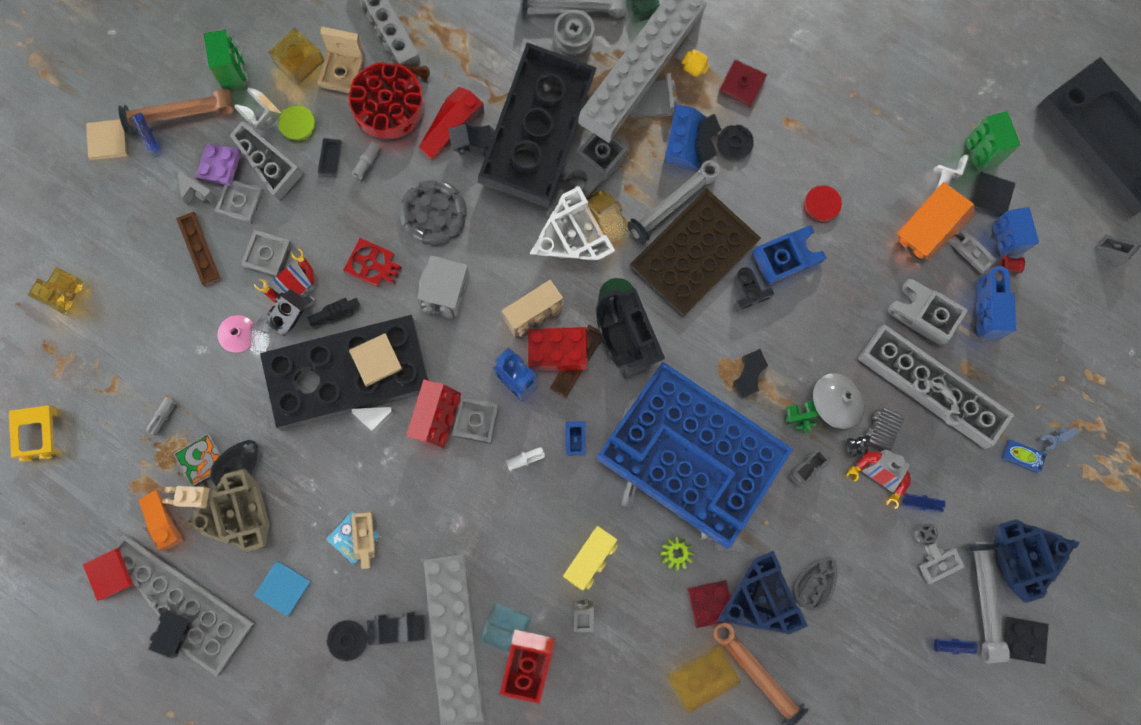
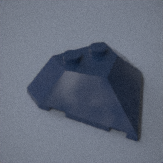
M1016 519L998 524L994 543H997L994 544L995 548H997L995 553L1005 582L1024 603L1045 597L1048 587L1056 580L1070 559L1069 555L1080 543L1063 538L1061 535L1042 528L1024 524Z
M774 551L754 559L717 621L784 634H792L808 627L802 611L796 605L781 572L782 568Z

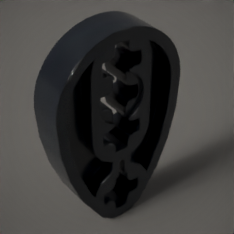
M252 440L239 442L224 451L214 461L211 467V479L215 486L220 482L218 478L226 474L225 469L232 468V460H241L240 465L242 467L240 469L235 468L234 471L246 469L252 475L258 457V445ZM252 443L254 452H248L242 457L245 451L244 445Z

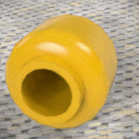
M696 49L688 50L681 61L683 70L694 77H698L701 73L705 74L709 68V64H707L708 57Z

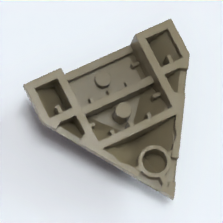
M246 469L224 474L219 484L208 494L206 508H197L193 516L182 526L187 529L196 530L202 535L225 544L237 546L245 552L265 547L269 520L259 484Z

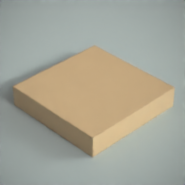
M120 119L86 123L87 150L90 160L128 156L127 133L124 131Z
M385 333L349 350L366 386L402 370Z

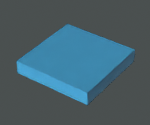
M276 561L254 596L289 617L311 581L281 562Z

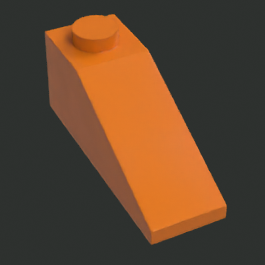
M154 490L138 500L149 533L158 550L168 551L185 541L166 505L162 504L163 500L158 490Z

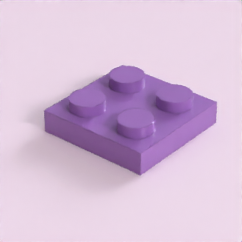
M206 144L195 178L199 181L231 185L242 151L239 148Z

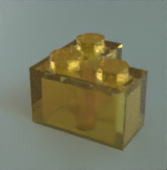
M604 190L586 198L592 215L603 234L607 235L611 243L628 235L626 228L628 223L625 217H622L621 211L623 209L619 201H615L613 196L607 194Z
M55 267L47 283L37 278L28 296L65 315L66 311L71 308L76 294L81 291L84 281Z

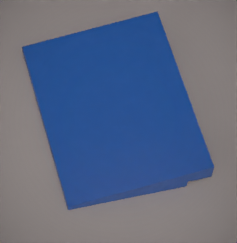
M662 361L596 459L714 541L729 549L741 530L746 526L793 448Z

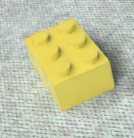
M597 526L563 575V578L581 591L585 588L589 590L595 581L592 578L596 571L600 573L606 564L604 561L607 555L611 556L618 547L615 544L617 539Z

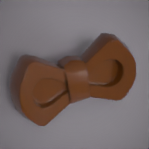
M408 63L404 65L415 76H419L424 81L430 76V70L426 65L421 67L419 65L412 66Z

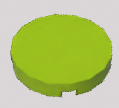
M300 105L287 107L282 111L278 119V127L282 135L286 139L294 140L295 142L308 139L313 134L316 126L312 112Z

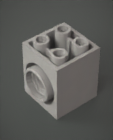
M430 255L427 267L424 268L420 278L419 294L417 297L424 312L434 314V312L441 313V316L449 319L453 317L458 318L470 277L466 264Z

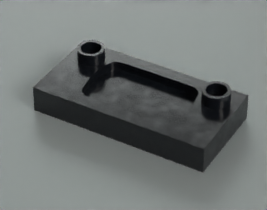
M1099 57L1049 94L1038 107L1132 215L1135 216L1141 212V101L1109 65Z

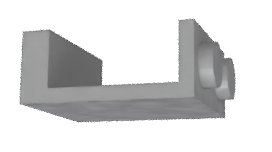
M670 73L666 75L665 80L653 82L631 112L629 118L673 115L677 99L673 97L675 82L671 80Z

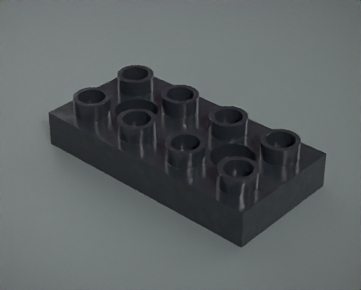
M527 42L478 175L477 183L548 208L578 124L580 111L583 109L597 68ZM545 84L553 85L559 90L560 97L555 100H547L539 94L538 88ZM520 150H529L536 156L537 163L531 167H523L515 161L514 154Z
M412 314L260 353L275 425L281 431L352 413V409L372 408L418 396L423 380H429ZM385 333L402 370L366 386L349 350ZM312 371L320 376V383L315 391L306 394L298 389V381L304 373Z

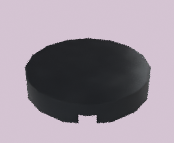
M728 125L722 129L718 136V150L723 157L729 160H742L750 154L754 147L753 135L748 128L742 125Z
M352 620L340 621L335 624L327 636L329 652L333 657L341 661L355 660L363 654L368 643L367 632L364 627L357 621Z

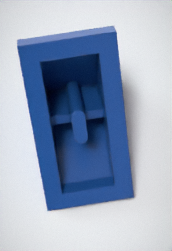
M585 421L566 422V455H586Z

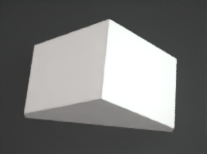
M391 407L352 409V413L375 434L394 414V410Z

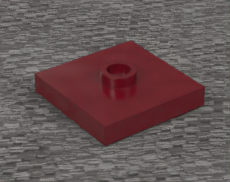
M734 59L719 92L751 107L767 74Z

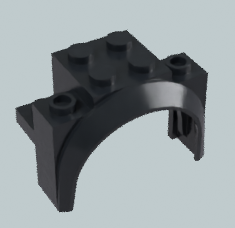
M636 288L623 293L616 289L599 296L596 305V319L602 341L613 363L619 369L625 371L627 377L665 359Z

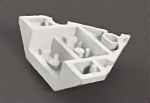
M578 186L561 196L558 205L552 212L530 254L598 261L614 253L615 250L607 235H604L588 207L587 199Z

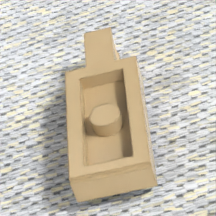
M372 512L351 514L354 554L356 559H361V569H370L371 558L375 557L376 552Z

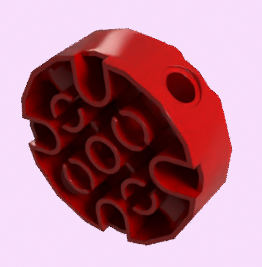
M380 62L363 68L355 76L350 86L349 107L358 126L368 135L380 139H397L410 133L420 123L424 112L422 88L415 74L405 66Z

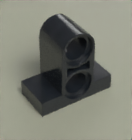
M743 267L739 269L734 282L742 299L734 304L736 312L773 297L772 287L762 291L754 272L750 268ZM740 275H746L748 281L741 280ZM747 292H754L756 298H750Z

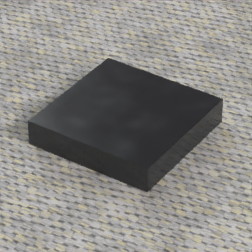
M980 171L977 175L970 201L974 203V209L1000 217L1009 209L1016 183Z

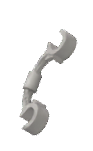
M918 379L915 380L912 387L917 394H927L930 392V388L936 386L941 389L940 392L946 398H950L953 405L950 410L944 412V421L949 426L958 425L960 422H952L950 420V414L960 413L957 400L952 395L953 392L947 386L944 387L943 384L935 383L932 380L924 381L925 389L921 390L918 387Z

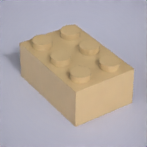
M550 279L502 310L503 320L515 338L518 336L523 337L528 334V329L533 326L539 327L546 322L545 319L549 316L554 317L558 315L563 308V297Z

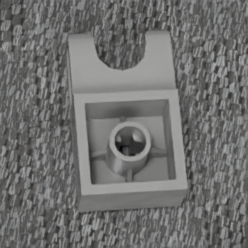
M913 279L906 280L902 290L910 298L911 304L907 305L899 301L893 302L888 308V313L943 347L951 339L968 310L936 290L932 291Z

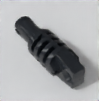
M345 297L324 306L322 311L307 318L311 327L325 321L333 322L353 313L352 308L359 306L360 303L358 298L348 301Z

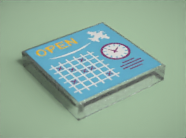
M352 509L325 540L355 566L361 559H356L354 554L351 514L357 513ZM374 529V540L376 543L382 535Z

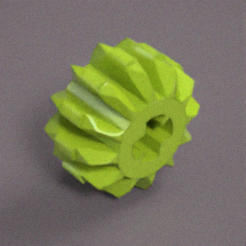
M676 536L674 543L671 538L667 539L670 546L662 545L667 550V552H660V555L667 556L662 562L670 561L669 569L674 564L676 571L680 570V564L686 569L687 564L685 561L688 563L693 562L692 559L688 558V555L692 556L694 552H688L687 549L691 548L692 544L685 546L687 539L683 538L681 543H679V537ZM680 549L681 552L679 553H682V556L675 559L673 557L675 554H672L673 550Z

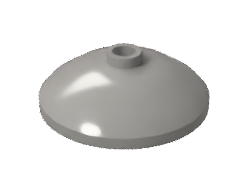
M836 373L827 374L817 381L813 390V401L821 418L829 425L838 429H849L857 425L864 415L865 405L863 396L856 384L848 377Z

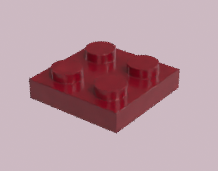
M727 580L687 588L696 628L723 623L717 621L731 598Z

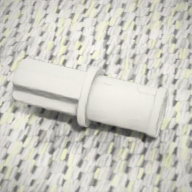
M542 447L506 459L509 470L512 471L524 465L529 466L528 464L545 458Z

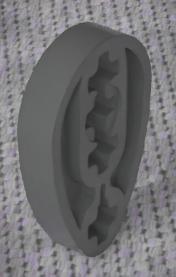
M822 557L813 561L798 575L793 583L792 593L799 606L807 610H819L829 603L837 581L836 561L832 557ZM830 561L829 565L831 566V569H826L824 571L825 566L823 565V562ZM820 578L821 586L815 587L816 595L812 594L810 596L811 603L804 604L803 596H808L810 593L807 590L808 587L815 585L813 579Z

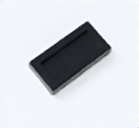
M323 138L318 166L319 175L337 177L342 140Z

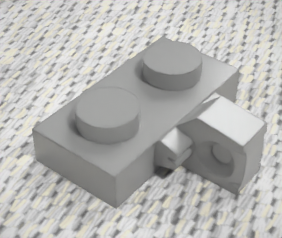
M935 542L924 545L928 554L926 556L927 562L919 565V568L927 584H932L965 567L956 549H950L944 553L943 549H938Z

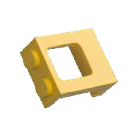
M46 405L9 411L12 458L19 459V462H29L35 457L50 459L52 455L60 454V450L54 449L53 416H58L57 408ZM41 423L43 447L39 450L22 452L20 448V427L27 424Z

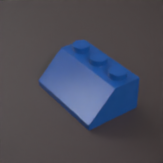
M676 104L664 164L700 170L701 159L696 150L695 142L699 135V121L706 118V116L697 109Z

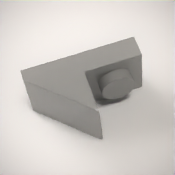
M179 171L177 175L181 198L187 205L194 196L202 201L206 199L212 203L216 196L211 190Z

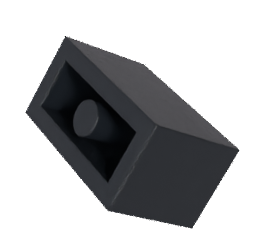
M165 610L159 616L157 622L159 625L156 632H153L149 639L150 646L148 650L170 659L177 658L194 618L174 610Z

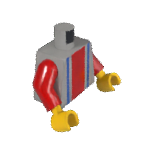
M298 248L300 255L296 257L291 251V256L295 260L268 283L270 287H267V282L262 279L259 280L263 282V287L258 288L256 285L254 287L259 291H264V295L274 303H277L275 300L281 292L286 293L291 288L309 302L306 307L309 308L315 303V300L310 295L315 290L313 287L315 283L314 271L307 259L303 258L302 250Z
M889 450L866 453L856 463L857 466L849 467L847 477L850 474H855L852 479L855 482L859 478L860 470H862L863 473L891 492L895 491V494L890 495L887 505L890 501H895L897 504L894 509H897L901 502L900 497L904 496L911 484L910 473L907 471L910 465L905 462L903 456H896Z

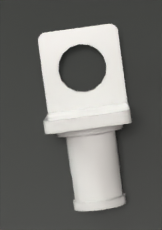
M968 155L960 158L957 170L941 165L934 168L933 172L941 174L938 187L943 182L950 186L952 178L957 179L962 176Z

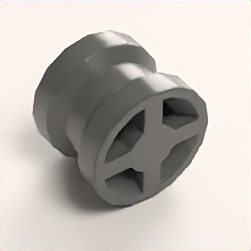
M921 524L915 528L914 537L921 544L933 543L938 538V530L932 524Z

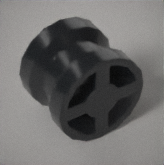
M859 436L857 439H847V451L851 458L856 457L857 454L865 455L868 453V445L864 436Z

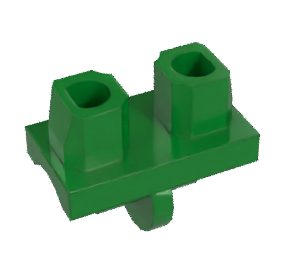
M814 401L804 403L806 413L800 414L797 404L786 407L787 418L784 419L785 424L802 422V424L796 425V429H803L805 434L811 433V427H815L816 422H809V420L820 417L815 408Z

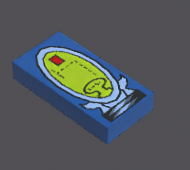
M1008 440L1002 458L1039 473L1042 471L1047 454L1013 440Z

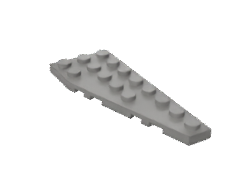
M123 534L113 549L119 548L133 584L141 591L143 598L158 619L165 610H174L194 618L181 651L213 675L219 676L255 623Z

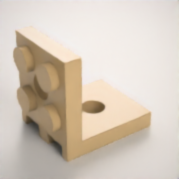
M322 26L320 34L327 53L318 80V86L349 93L351 83L361 71L365 59V52L359 35ZM340 69L345 70V74H344V75H342V76H337V75H336V72H337L338 70H340Z

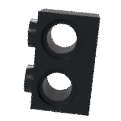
M291 288L286 293L281 292L275 300L277 302L276 306L274 305L267 313L269 318L266 324L284 337L295 327L309 304L307 300Z

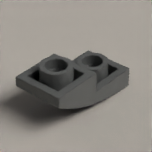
M558 179L547 216H551L561 196L574 189L576 184Z

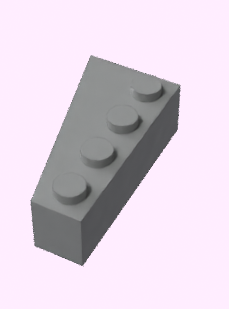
M243 121L230 134L262 181L267 185L272 195L281 201L304 172Z

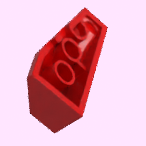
M458 87L445 99L419 148L433 160L451 143L449 128L462 124L470 126L485 112L483 102L470 90Z

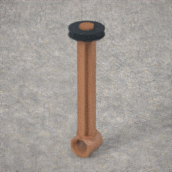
M225 89L214 91L211 97L129 110L126 104L124 108L120 105L118 107L120 121L126 133H128V130L133 132V125L213 111L221 115L230 114L234 111L231 92Z
M726 623L717 624L712 631L714 640L727 649L784 715L785 719L782 721V725H795L809 710L808 708L804 709L805 704L796 706L737 638L732 626ZM721 628H726L728 631L726 639H721L718 635V631Z

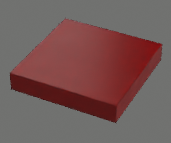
M119 548L82 564L97 602L134 585Z

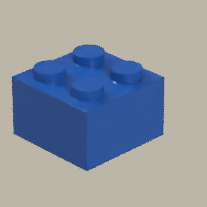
M1030 207L1008 210L993 222V232L998 241L997 248L1001 252L1002 257L1005 255L1024 254L1039 243Z

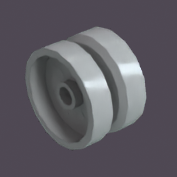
M568 10L562 13L557 18L554 26L555 46L566 57L580 58L586 55L592 48L594 23L589 15L580 10Z

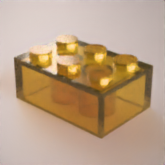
M715 645L666 674L669 683L688 714L741 683L719 645Z

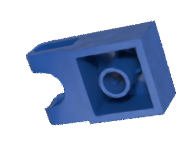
M811 225L762 244L752 251L767 286L827 259L824 251L811 252L806 247V239L814 234Z
M996 266L988 272V275L981 276L976 284L977 304L975 312L978 314L976 331L981 339H1002L1016 331L1015 293H1010V274L1005 267ZM995 272H999L1002 275L1001 281L997 280Z
M509 347L496 358V366L493 367L495 376L522 402L538 387V375L532 368L525 366L523 359Z

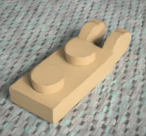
M165 487V492L175 493L174 500L166 498L163 499L162 504L177 507L206 508L210 488Z

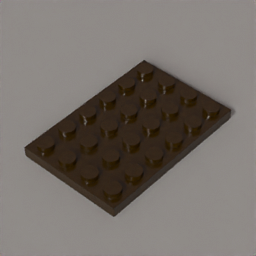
M706 188L630 263V267L684 317L760 241L761 237Z

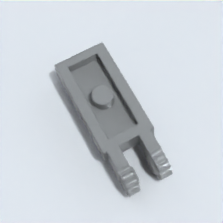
M962 228L955 234L959 239H962L961 242L954 236L948 241L981 274L996 261L994 256L970 234L968 235L962 230Z

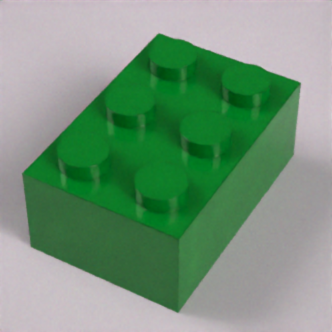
M226 29L203 33L209 69L222 89L229 90L230 92L247 89L248 75L246 70L243 69L245 59L243 54H240L238 45H235L233 36H229Z
M1008 111L986 116L966 138V147L971 152L973 165L977 168L978 172L998 167L1021 145Z

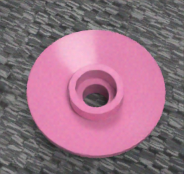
M234 315L228 317L221 323L218 329L219 343L229 352L239 353L246 351L253 345L256 339V327L245 316ZM237 329V335H232L233 330Z

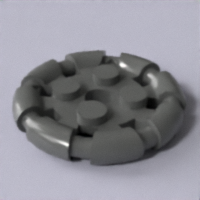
M437 180L423 181L416 188L413 189L412 187L402 199L401 203L403 205L400 208L401 224L407 229V234L418 242H428L430 245L448 242L449 238L458 235L465 224L464 218L467 216L465 200L463 197H460L459 191L449 183H439ZM441 190V195L435 194V191ZM424 192L425 195H423V196H421V198H419L418 195H419L420 193ZM454 199L455 203L450 205L449 200ZM410 206L415 207L414 212L409 210ZM431 209L439 211L436 217L428 215ZM452 214L457 215V219H452ZM415 221L419 224L416 227L412 225ZM447 226L449 230L443 233L441 229ZM426 231L432 232L431 235H426Z

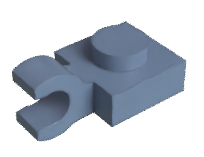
M1066 426L1057 430V435H1045L1040 438V441L1049 440L1050 445L1045 449L1050 450L1080 433L1076 427L1068 429Z

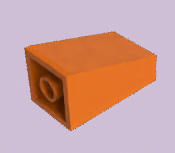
M943 182L897 233L898 242L905 248L908 246L912 248L914 255L919 259L925 258L928 261L975 216L974 203Z

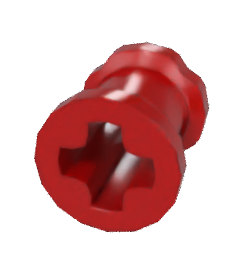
M1005 255L1001 259L1000 266L1021 274L1025 268V258H1010L1008 255Z

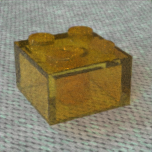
M295 27L268 51L272 61L298 85L324 62L321 51Z

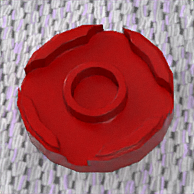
M820 185L812 188L806 195L804 207L813 220L828 222L841 211L842 200L834 188Z

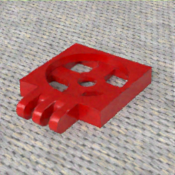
M359 238L343 271L373 286L379 287L382 279L394 284L395 280L389 277V275L397 277L398 273L392 269L400 271L402 267L391 262L395 255L394 252ZM364 247L372 248L368 256L358 254L360 249ZM379 252L384 255V265L376 261ZM369 259L373 261L371 266L365 264ZM354 261L361 263L363 266L359 274L354 271ZM371 270L380 272L376 276L367 277Z

